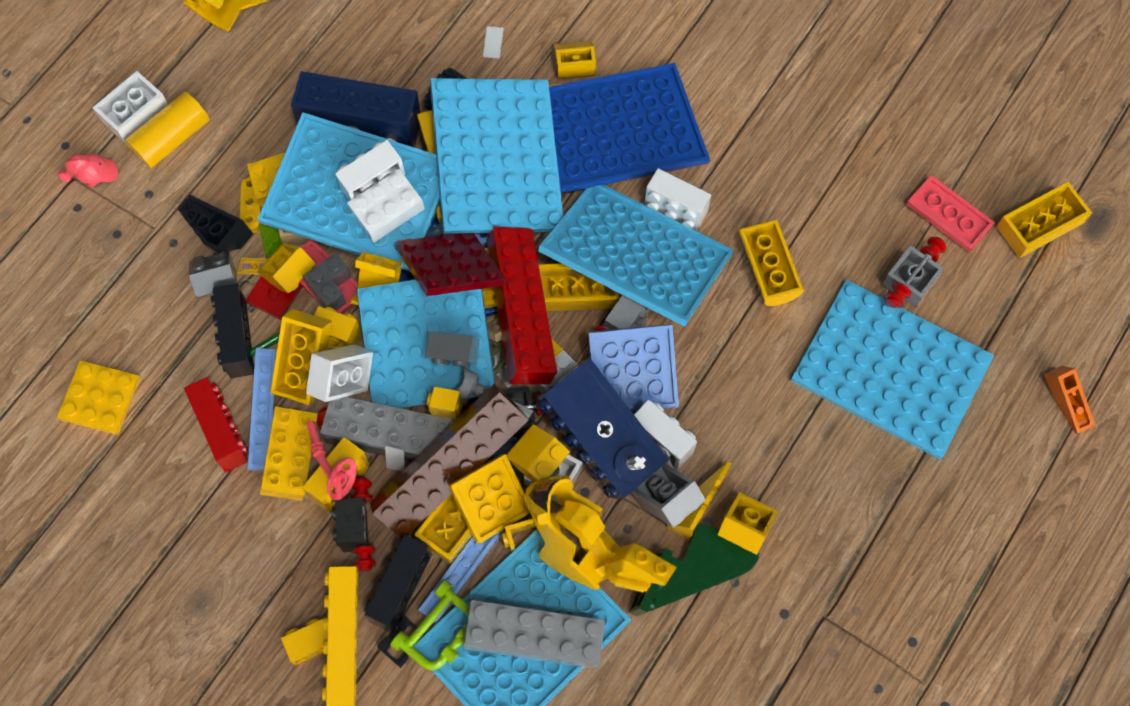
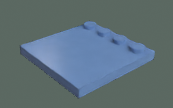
M672 324L588 332L590 359L631 412L638 411L648 400L652 403L656 402L663 409L679 407Z

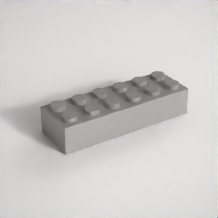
M471 600L464 649L597 669L600 666L605 620Z

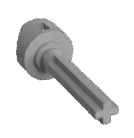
M465 367L463 369L465 375L463 384L456 391H459L460 397L465 400L470 395L472 396V394L480 398L489 388L478 384L480 374ZM512 400L524 411L529 420L533 410Z

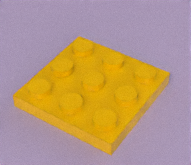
M79 361L57 418L61 421L119 435L140 381L139 375Z
M506 454L497 456L448 485L475 542L478 544L505 529V526L515 523L530 513L525 501V493Z

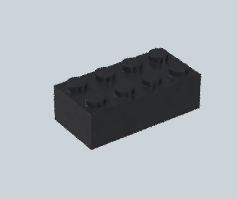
M238 284L214 287L211 304L216 310V314H213L214 326L218 328V333L215 334L216 344L220 346V352L217 353L218 363L222 365L223 371L227 372L230 378L254 375V360L250 351L252 343L246 298Z
M404 535L402 540L399 539L394 548L396 553L393 559L387 561L384 568L386 573L383 579L377 581L374 587L376 593L373 599H369L364 607L365 617L371 624L391 633L395 631L432 556L429 545L407 535Z

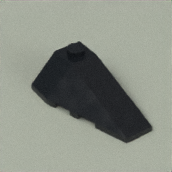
M189 195L178 208V211L203 244L218 253L241 249L253 235V232L242 219L192 195Z

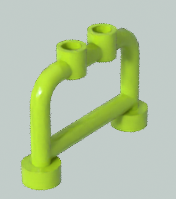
M447 580L435 591V595L441 600L409 637L401 631L390 644L396 651L402 649L427 670L439 669L447 661L451 664L459 655L456 650L461 644L464 645L467 624L458 632L453 641L435 661H429L413 647L450 602L469 617L470 606L451 590L453 585Z

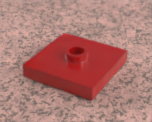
M261 276L245 301L247 304L282 320V316L286 314L302 286L299 284L294 291L286 293L280 291Z

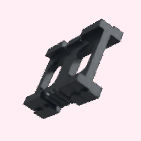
M406 616L396 626L398 629L390 635V638L386 637L378 646V649L400 668L410 659L409 655L404 652L399 659H394L388 654V649L391 647V642L401 631L404 632L409 626H412L414 629L417 628Z

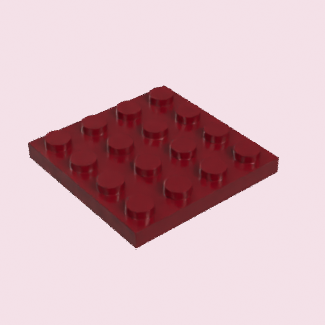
M474 233L445 234L442 236H427L396 241L397 251L426 296L505 286L506 278Z

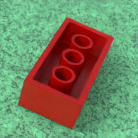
M208 377L184 387L213 456L223 471L226 473L247 463L246 455L248 454V449L240 438V431L237 425L234 424L233 416L228 406H226L224 396L216 383H211Z

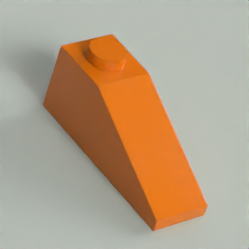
M1060 366L1044 374L1052 396L1074 432L1079 434L1095 426L1076 368Z

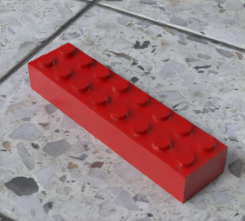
M493 226L487 238V245L490 257L506 278L505 286L494 287L509 384H550L557 374V367L533 229Z

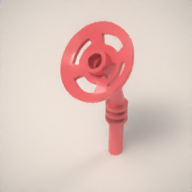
M310 421L307 423V428L312 442L310 447L313 457L317 459L327 478H329L328 494L330 498L340 500L348 494L353 486L357 471L356 463L351 458H344L332 469L325 457V448L323 442L319 439L316 424L314 421ZM344 463H347L349 467L346 470L342 467ZM331 487L335 488V493L332 492Z

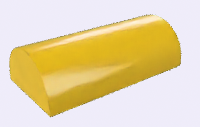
M184 91L127 137L124 143L152 169L209 122L210 118L201 105L189 93Z
M778 220L739 229V235L765 305H782L798 298L804 289Z

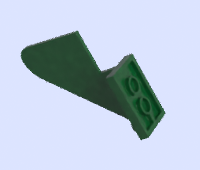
M698 523L683 561L673 557V551L667 548L654 553L674 565L676 570L665 586L651 583L647 592L637 591L629 613L639 616L749 572L755 566L759 558V552L756 555L719 536V530Z

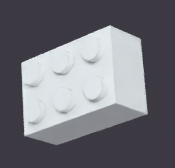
M136 71L97 103L93 110L98 119L124 142L127 137L168 104L164 95Z
M388 140L383 143H377L372 150L366 154H360L356 157L355 161L349 165H343L335 173L340 188L349 201L398 169L404 175L406 174L401 157Z
M400 169L348 202L351 213L373 243L425 210L423 200Z
M657 169L646 188L644 205L697 231L708 213L711 194L663 170Z
M353 344L312 353L306 394L327 402L368 391L373 351Z
M648 400L636 412L635 417L669 459L667 463L678 471L693 455L697 444L696 437L690 431L683 430L674 417H668L659 404Z

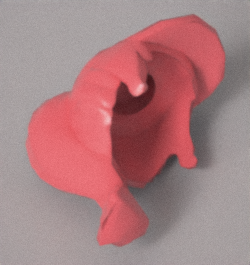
M74 154L66 161V169H61L58 173L62 181L69 182L75 175L79 181L84 184L87 183L89 187H94L101 182L109 183L115 181L118 176V167L112 160L97 154Z

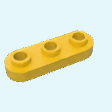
M247 177L241 183L240 219L255 233L261 228V223L257 219L262 207L255 198L253 186L248 187L252 182L251 178ZM249 219L253 220L251 223H247Z

